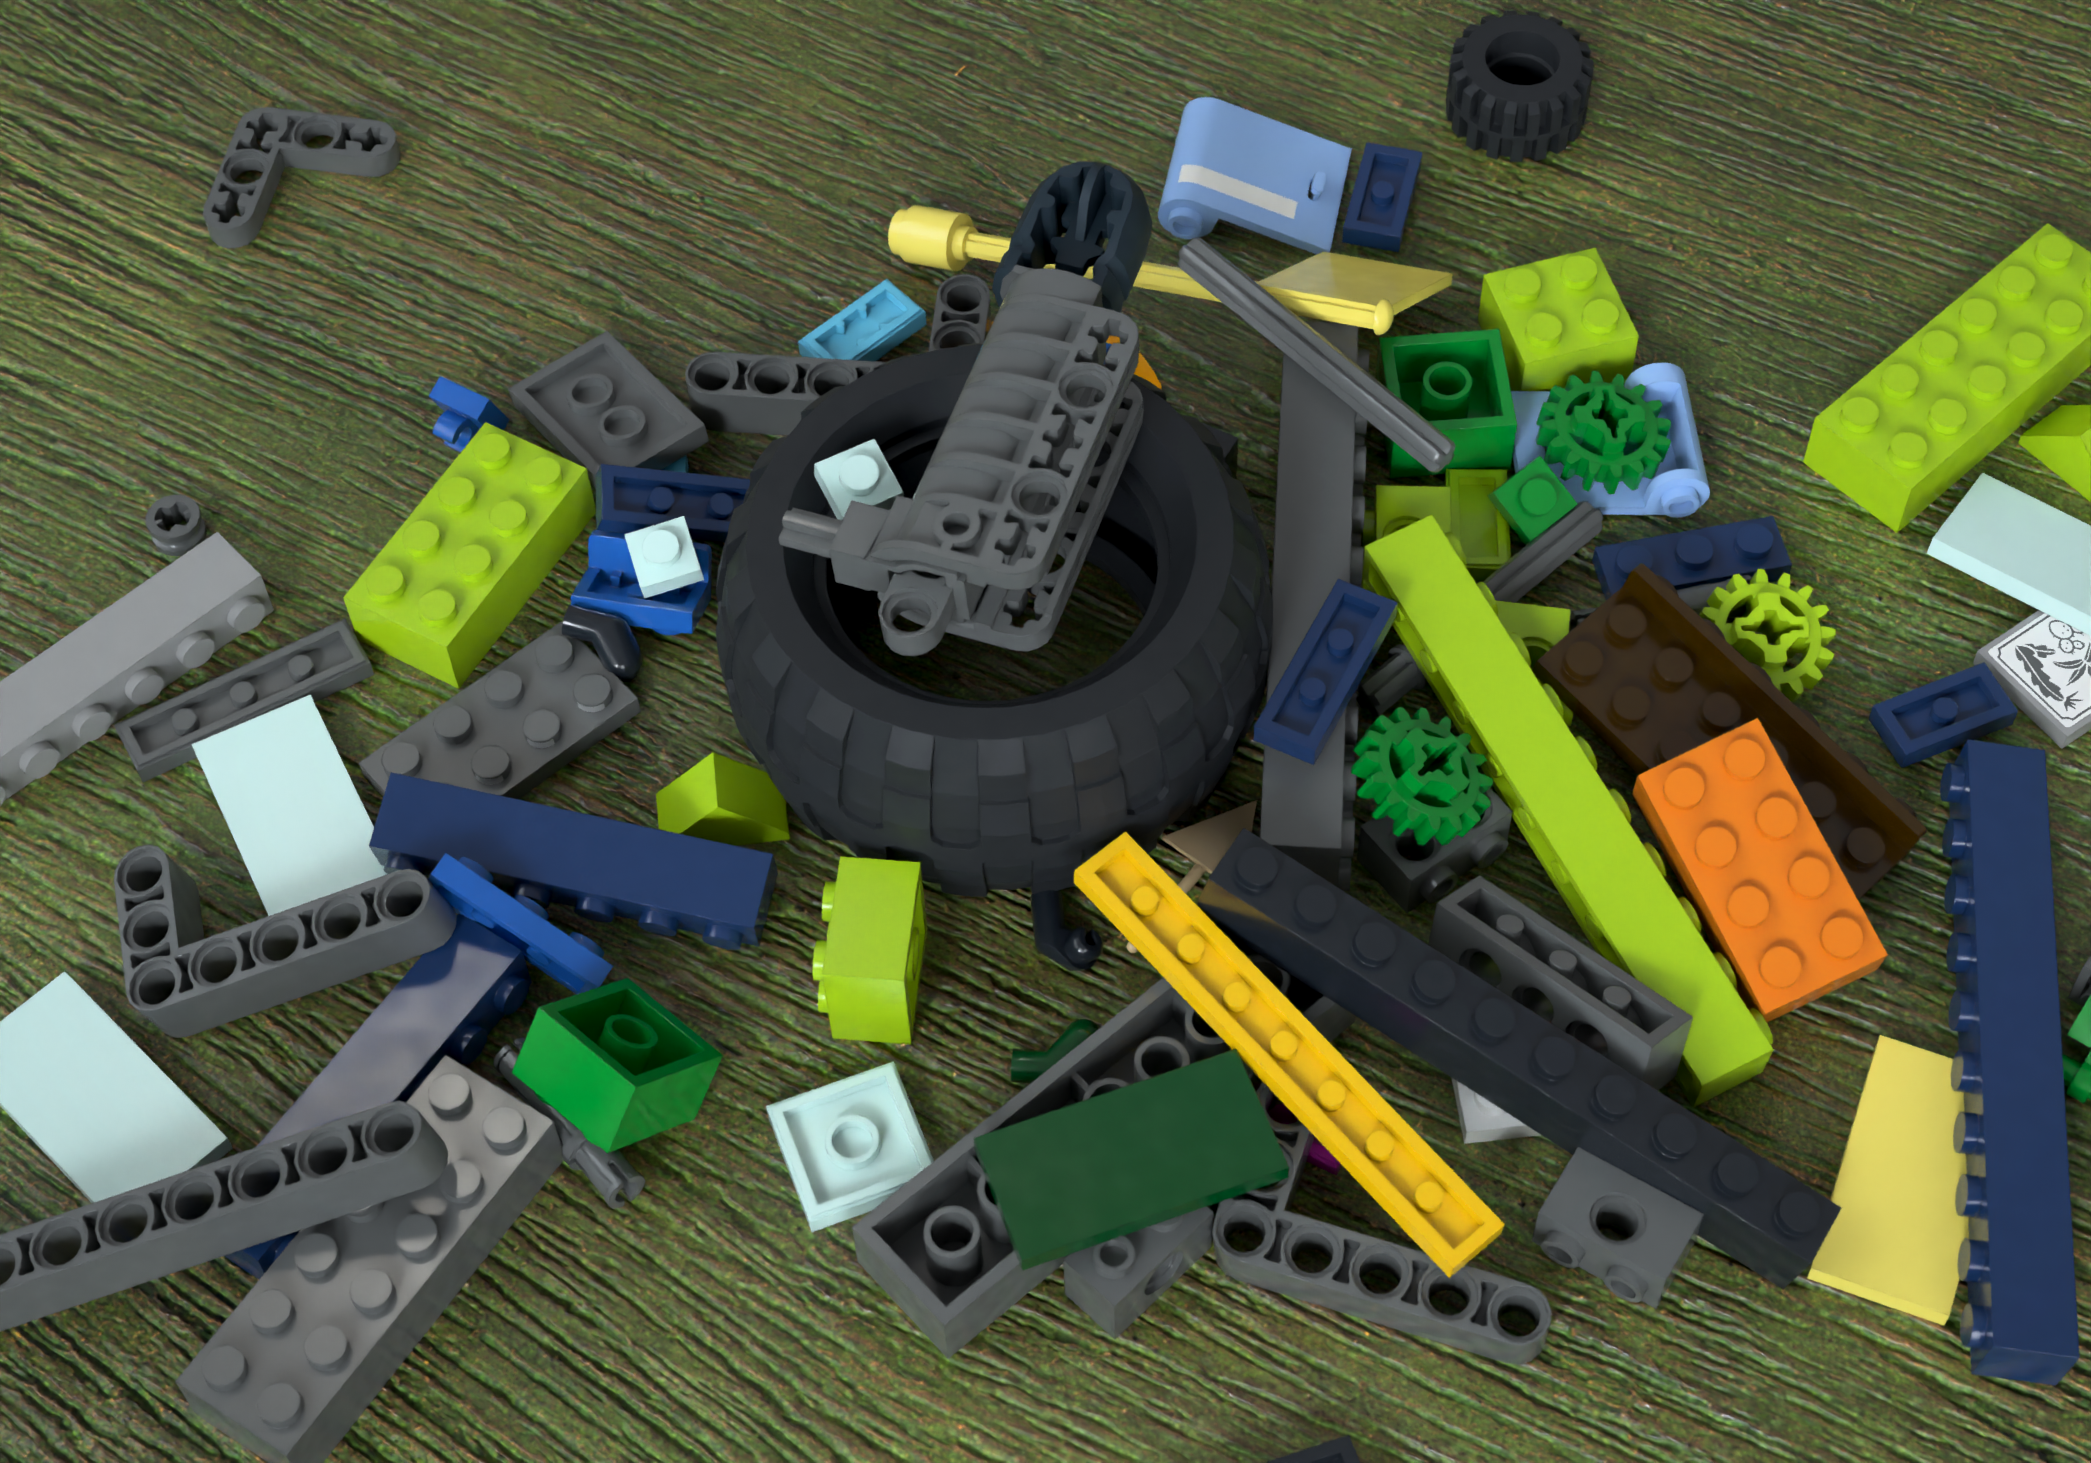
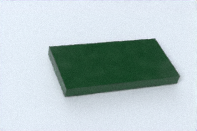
M1237 1049L973 1138L975 1152L1022 1271L1287 1179L1289 1176L1288 1163Z

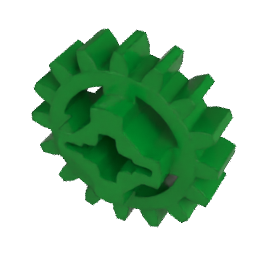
M1592 371L1588 383L1585 384L1573 374L1569 376L1565 389L1554 385L1551 388L1547 402H1543L1536 422L1540 426L1535 439L1536 445L1548 447L1543 459L1546 464L1560 462L1564 465L1560 476L1562 480L1566 481L1575 474L1582 477V487L1585 491L1589 492L1594 482H1601L1608 494H1615L1620 481H1623L1632 491L1636 490L1643 476L1649 479L1655 477L1671 443V440L1666 438L1671 427V421L1658 418L1663 406L1661 401L1645 402L1642 397L1646 387L1640 384L1629 390L1623 387L1624 376L1620 374L1613 378L1612 383L1603 382L1599 371Z
M1398 707L1388 718L1383 714L1379 716L1353 749L1360 758L1351 767V773L1366 779V782L1357 791L1359 798H1373L1378 806L1372 813L1375 820L1382 819L1387 815L1394 820V835L1399 837L1409 828L1414 830V836L1418 845L1424 846L1433 836L1442 846L1448 845L1456 835L1460 837L1465 836L1481 820L1479 816L1491 804V800L1484 793L1493 785V779L1478 773V769L1487 759L1484 754H1470L1466 746L1472 738L1468 733L1456 737L1450 732V718L1445 716L1438 724H1434L1430 721L1426 708L1420 707L1410 718L1403 707Z

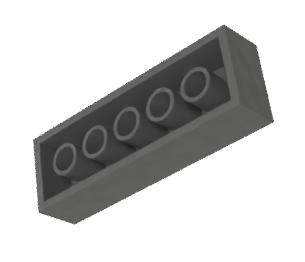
M445 1055L406 1102L410 1103L421 1113L446 1144L448 1163L442 1175L434 1183L423 1189L300 1230L175 1381L194 1413L268 1463H323L564 1160L561 1153L562 1145L553 1120Z

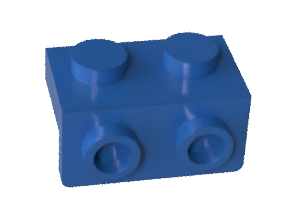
M593 530L588 538L589 567L571 595V605L623 618L629 626L651 628L663 635L693 634L711 600V547L707 544L693 542L704 580L644 598L624 536L627 533Z

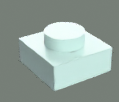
M875 439L814 464V476L836 518L839 520H843L851 501L891 510L897 495L904 497V492Z
M684 516L624 534L644 598L704 580Z

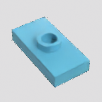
M886 279L798 341L799 354L802 357L876 361L927 325L926 311L891 281Z

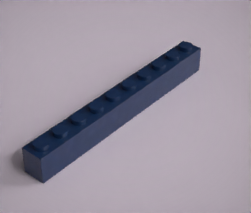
M1967 740L1955 763L1946 764L1940 785L1941 800L1949 802L1950 818L1945 825L1943 833L1942 851L1944 857L1951 858L1952 875L1949 877L1946 885L1944 907L1947 914L1954 915V932L1949 939L1946 956L1948 971L1956 972V991L1951 998L1949 1007V1027L1951 1031L1958 1032L1959 1050L1954 1056L1951 1068V1086L1953 1091L1964 1092V1112H1959L1955 1121L1953 1146L1956 1153L1966 1154L1967 1174H1962L1957 1184L1955 1207L1958 1216L1968 1217L1969 1238H1965L1962 1241L1958 1255L1959 1278L1961 1281H1968V1304L1964 1307L1961 1317L1960 1339L1964 1347H1970L1971 1374L2056 1386L2079 1360L2080 1356L2045 750Z

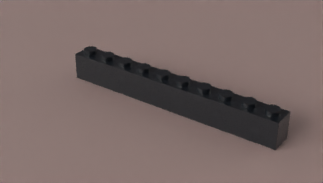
M1243 828L1208 878L1197 906L1219 929L1573 1155L1577 1147H1580L1703 1213L1704 1216L1697 1234L1698 1236L1779 1288L1784 1289L1813 1262L1842 1209L1840 1206L1247 829Z

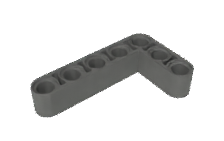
M960 274L946 279L940 285L936 297L929 352L958 347V345L984 343L992 326L990 292L985 281L974 275ZM707 352L696 356L689 362L685 370L691 412L705 424L706 429L722 432L789 435L801 421V412L814 400L835 387L850 384L861 376L872 372L874 367L886 362Z
M142 845L127 852L119 861L114 876L125 988L129 1003L167 1036L174 1038L197 1034L431 952L444 945L452 936L456 927L457 915L453 906L422 873L412 869L392 872L204 939L199 890L196 882L158 846Z
M1264 1082L1261 1083L1256 1094L1288 1163L1289 1176L1275 1186L1261 1187L1220 1202L1213 1224V1246L1217 1265L1226 1275L1241 1282L1504 1363L1523 1364L1532 1361L1541 1353L1546 1344L1551 1324V1308L1547 1298L1535 1287L1464 1265L1449 1278L1424 1252L1292 1213V1205L1315 1136L1300 1120L1290 1124H1282L1272 1120L1268 1115L1269 1111L1276 1105L1283 1104V1102ZM1241 1229L1253 1230L1263 1238L1261 1246L1247 1253L1232 1249L1226 1243V1240L1233 1232ZM1313 1249L1325 1253L1331 1260V1263L1321 1272L1306 1273L1300 1270L1293 1263V1260L1300 1252ZM1385 1270L1393 1274L1398 1280L1399 1285L1392 1292L1375 1294L1364 1287L1361 1279L1370 1271ZM1443 1290L1454 1291L1466 1301L1467 1308L1459 1314L1443 1315L1431 1306L1429 1299L1435 1293ZM1507 1312H1522L1532 1319L1536 1330L1530 1335L1523 1337L1512 1336L1502 1329L1498 1318Z

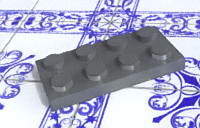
M561 621L360 761L359 766L363 777L382 797L392 772L520 799L640 713L639 701L613 673L603 666L601 660L580 639L562 635L563 622Z

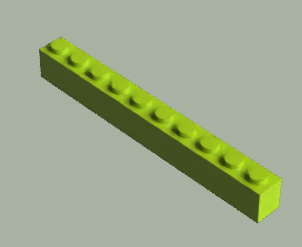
M1431 514L1366 545L1363 558V579L1371 592L1398 602L1396 618L1392 624L1459 733H1468L1472 737L1467 745L1472 754L1485 755L1487 760L1481 766L1485 775L1493 779L1492 786L1500 799L1512 810L1513 820L1596 953L1693 1017L1675 1077L1692 1107L1694 1108L1762 1073L1773 1052V1047L1771 1046L1773 1036L1766 1020L1757 1009L1751 1008L1748 1010L1735 990L1737 981L1729 962L1719 952L1712 954L1700 935L1701 924L1695 909L1685 897L1677 898L1666 882V869L1659 853L1651 843L1646 842L1642 844L1630 825L1632 821L1631 814L1624 798L1616 789L1608 790L1597 774V761L1590 745L1580 735L1574 738L1562 719L1564 711L1556 692L1549 684L1541 685L1530 669L1531 660L1524 642L1515 632L1507 633L1497 617L1498 607L1492 592L1484 582L1475 583L1465 567L1466 557L1456 536L1452 532L1444 534Z

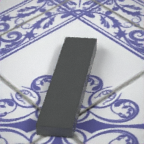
M343 619L119 722L114 727L142 782H146L197 758L191 744L308 695H311L315 703L375 674L371 662L347 620Z

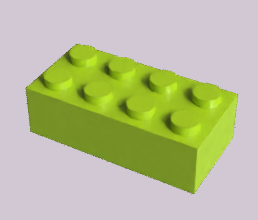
M485 422L343 597L357 640L460 689L595 515L596 508L587 468Z

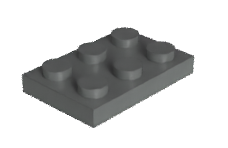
M608 331L508 388L513 406L567 460L587 468L589 481L595 488L596 473L601 464L662 470L709 441L705 424Z

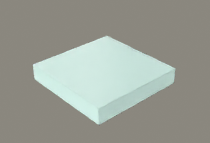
M894 1061L766 1106L769 1121L811 1232L872 1211L934 1161Z

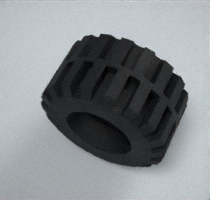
M1516 10L1503 11V16L1496 17L1493 14L1482 17L1480 25L1470 24L1463 30V38H1457L1453 45L1446 93L1445 112L1447 121H1452V131L1457 137H1466V145L1474 151L1482 148L1486 150L1487 157L1498 160L1499 156L1510 157V162H1522L1523 157H1531L1534 161L1546 159L1548 151L1558 154L1566 149L1567 141L1574 142L1580 135L1581 126H1584L1586 120L1594 60L1590 59L1591 50L1587 42H1579L1580 34L1573 27L1563 28L1562 20L1553 16L1549 19L1540 17V12L1528 11L1527 15L1517 14Z

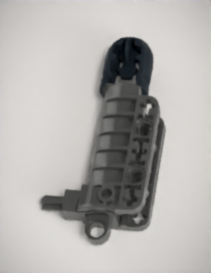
M1079 161L1061 167L1043 180L1030 197L1010 240L1009 250L1003 255L994 275L992 290L1000 307L913 499L897 495L891 510L851 501L843 520L793 508L792 511L787 510L783 516V530L779 536L780 545L831 558L836 582L878 592V599L881 601L879 619L885 643L894 652L906 656L925 654L938 645L945 632L1014 651L1027 652L1038 649L1046 644L1055 632L1140 431L1144 417L1141 391L1131 382L1138 365L1140 351L1139 332L1136 323L1129 316L1121 313L1123 302L1128 298L1146 256L1153 223L1142 189L1129 175L1118 169L1098 162ZM1108 238V245L1105 250L1102 247L1105 239ZM1046 264H1055V269L1043 268ZM1094 266L1092 281L1083 277L1088 268ZM1109 336L1119 337L1120 343H1113L1108 353H1106V341ZM1121 402H1124L1125 409H1119ZM1101 449L1106 451L1110 455L1107 462L1101 466L1094 467ZM1079 500H1080L1081 513H1080V512H1075L1076 507H1077V505H1078V503H1079ZM1056 554L1061 555L1066 560L1065 563L1057 571L1049 573ZM1027 592L1036 595L1034 601L1036 620H1028L1023 628L1014 627L1012 617H1020L1024 613L1028 603ZM897 615H901L925 627L914 632H903L895 628L893 621Z

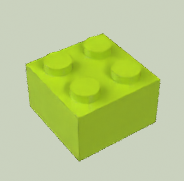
M1596 248L1483 275L1478 322L1482 330H1500L1511 391H1551L1554 385L1565 389L1569 376L1574 374L1585 384L1588 383L1592 371H1599L1603 382L1612 383L1613 378L1617 374L1623 375L1624 383L1626 382L1633 370L1639 335Z
M840 856L836 882L826 881L823 890L822 920L829 922L827 940H816L813 954V980L820 981L818 1011L828 1013L833 1039L912 1045L927 935L921 863Z

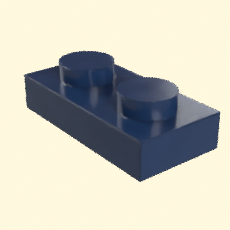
M1366 142L1343 226V243L1399 252L1421 169L1423 152Z
M1985 662L1873 705L1869 721L1899 766L1904 768L1965 744L1967 740H1975L2013 725L2018 710Z

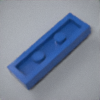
M445 853L430 874L428 880L453 906L455 913L468 917L522 950L526 961L575 994L600 987L613 968V965L602 959L604 951L594 941L576 932H572L569 936L547 921L549 915L539 904L523 895H516L512 898L492 884L494 881L493 876L477 862L466 857H461L457 861Z

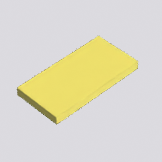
M1880 1035L1874 1048L1830 1197V1201L1842 1209L1811 1263L1807 1279L1944 1326L1950 1316L1960 1279L1958 1275L1960 1246L1965 1238H1969L1968 1217L1958 1216L1955 1207L1958 1181L1962 1174H1967L1966 1154L1956 1153L1953 1146L1955 1121L1959 1112H1964V1092H1956L1952 1089V1058Z

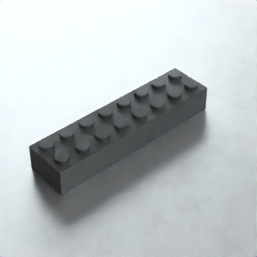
M1222 931L1329 1043L1355 1022L1356 1016ZM1163 977L853 1225L852 1231L858 1263L949 1359L1064 1263L1063 1260L1068 1256L1066 1255L1022 1271L975 1152L973 1138L1232 1049ZM1242 1060L1254 1090L1257 1092L1263 1081Z

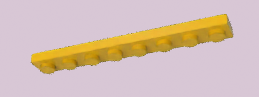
M1124 832L1074 871V884L1232 1050L1237 1049L1240 1058L1449 1278L1501 1235L1505 1224L1127 832Z

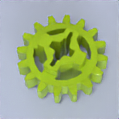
M1764 569L1756 571L1749 585L1739 573L1735 574L1726 585V590L1716 587L1706 601L1710 607H1704L1699 616L1713 622L1722 631L1725 640L1748 662L1755 663L1764 669L1771 678L1773 685L1793 703L1804 692L1803 687L1812 690L1823 677L1819 669L1825 670L1833 660L1834 653L1824 648V646L1829 645L1836 636V630L1827 626H1820L1819 624L1829 609L1827 605L1811 607L1808 604L1807 600L1813 590L1809 585L1801 588L1797 593L1789 589L1791 583L1790 574L1785 572L1776 584L1769 583ZM1741 606H1746V611L1742 618H1735L1732 623H1726L1727 617L1732 611ZM1797 653H1803L1801 661L1796 667L1786 672L1783 671V666L1786 664L1787 659H1793Z

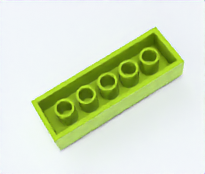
M2047 223L1816 416L1803 463L1898 533L2091 366V253Z

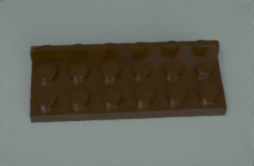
M1642 563L1630 572L1623 587L1539 658L1532 669L1534 675L1543 684H1549L1559 699L1638 775L1758 718L1858 901L1900 863L1927 832L1926 827L1917 819L1915 812L1905 801L1892 796L1869 775L1866 766L1857 756L1844 751L1820 729L1819 723L1810 712L1795 706L1773 685L1771 678L1764 669L1755 663L1748 662L1725 640L1722 631L1713 622L1701 618L1679 597L1676 589L1667 579L1660 575H1655Z

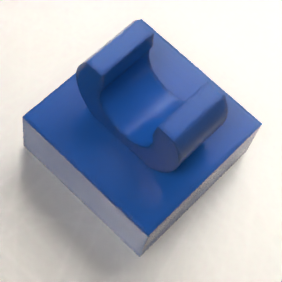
M442 376L439 377L428 396L444 411L438 418L432 433L445 440L443 444L460 453L485 422L504 430L510 420L490 399Z

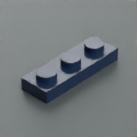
M601 464L596 473V530L631 533L684 516L692 540L725 543L734 509L743 504L745 493L750 486V479Z
M1773 516L1598 546L1594 549L1592 559L1605 600H1608L1623 587L1630 572L1640 563L1647 566L1655 575H1660L1667 579L1676 590L1727 581L1738 573L1741 576L1750 575L1753 577L1758 569H1764L1768 576V581L1774 582L1778 581L1784 572L1790 574L1792 567L1791 560Z
M1337 579L1255 723L1253 740L1314 765L1393 624L1397 614L1398 602Z

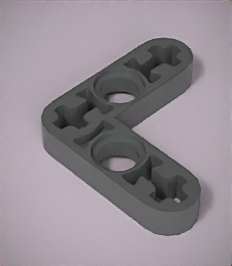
M260 107L249 111L241 118L236 127L204 205L203 217L212 241L224 248H239L249 244L256 238L285 167L365 177H379L390 173L397 167L401 159V152L394 129L389 124L379 120L274 107ZM319 135H327L334 138L326 147L319 149L305 146L310 139ZM257 139H263L261 142L263 151H260ZM249 170H257L263 173L253 183L240 184L235 182L238 175ZM235 203H237L241 216H235L237 211Z

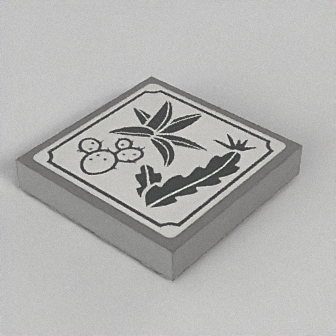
M2038 610L1977 651L1973 664L1978 665L1985 662L2010 700L2061 749L2091 730L2090 635Z

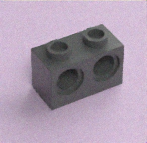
M1489 788L1484 795L1491 800V804L1479 816L1481 820L1465 836L1460 837L1456 835L1448 845L1444 846L1438 842L1435 836L1424 846L1418 845L1414 836V830L1409 828L1399 837L1394 835V820L1388 815L1378 820L1372 818L1360 826L1357 860L1406 913H1409L1426 900L1429 903H1435L1445 897L1456 885L1458 878L1475 866L1483 869L1499 859L1508 846L1507 839L1512 810ZM1416 854L1423 857L1424 860L1411 861L1405 859L1402 855Z

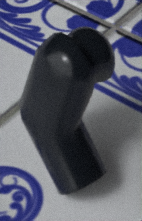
M573 605L568 606L563 619L562 635L592 642L603 666L609 672L613 673L621 682H628L634 679L640 672L643 656L628 623L618 616Z
M1048 890L1031 894L1034 941L1037 950L1069 971H1084L1093 967L1103 949V943L1098 933L1092 929L1086 935L1084 927L1073 929L1065 924L1063 897L1059 890Z

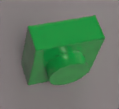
M1541 456L1534 458L1488 495V498L1524 544L1531 542L1578 505Z

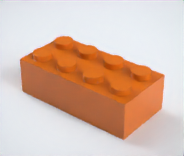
M1758 718L1637 775L1632 795L1689 902L1695 909L1715 951L1721 953L1729 962L1736 977V990L1748 1010L1751 1008L1757 1009L1768 1023L1879 968L1888 954Z

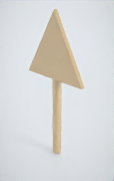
M1257 800L1163 836V841L1196 863L1178 884L1186 894L1206 871L1212 874L1243 828L1252 833ZM1129 941L1127 943V950L1130 953L1138 952Z

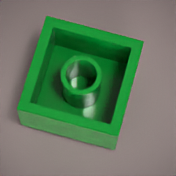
M1499 329L1379 338L1375 379L1450 438L1456 446L1454 450L1455 456L1452 461L1445 465L1442 470L1435 473L1425 468L1383 433L1390 478L1445 474L1446 469H1511L1517 421Z
M625 978L538 1007L512 1073L532 1089L540 1101L552 1106L576 1126L589 1142L599 1146L606 1153H610L694 1120L723 1055L633 981Z

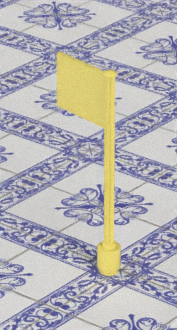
M913 205L909 209H899L891 220L888 232V243L891 252L895 255H900L903 261L951 271H960L973 258L1000 262L1003 255L1009 250L1011 238L978 233L968 214ZM1321 252L1261 281L1254 282L1297 316L1374 329L1376 335H1382L1391 327L1395 314L1452 285L1453 273ZM1143 261L1133 284L1134 287L1221 302L1178 267ZM1046 264L1043 269H1055V264ZM1094 266L1089 267L1083 277L1093 279Z

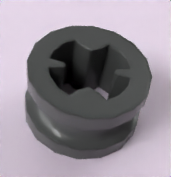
M175 494L157 500L148 509L145 517L146 526L151 534L154 545L158 551L165 555L182 556L203 542L207 535L206 524L201 517L199 506L193 499L184 495ZM182 520H186L187 524L185 526L180 525ZM167 525L173 526L170 531H166L165 527Z

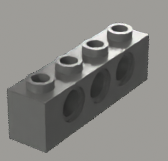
M1480 875L1437 902L1428 942L1429 946L1657 1091L1676 1077L1693 1020L1691 1015Z

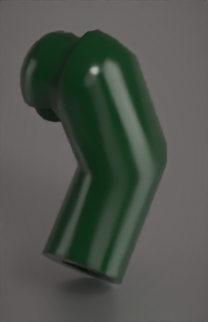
M1077 1019L1067 1027L1065 1032L1047 1051L1013 1049L1011 1082L1032 1083L1096 1032L1099 1026L1092 1020Z

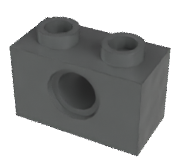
M1577 1147L1538 1212L1532 1242L1540 1245L1543 1252L1554 1262L1568 1268L1580 1267L1604 1280L1606 1287L1618 1297L1634 1303L1642 1301L1657 1309L1695 1243L1704 1214ZM1603 1226L1618 1227L1627 1233L1629 1239L1624 1241L1608 1239L1601 1234L1598 1228Z
M1206 1206L1069 1254L1063 1260L1065 1295L1113 1339H1116L1212 1247L1213 1211Z

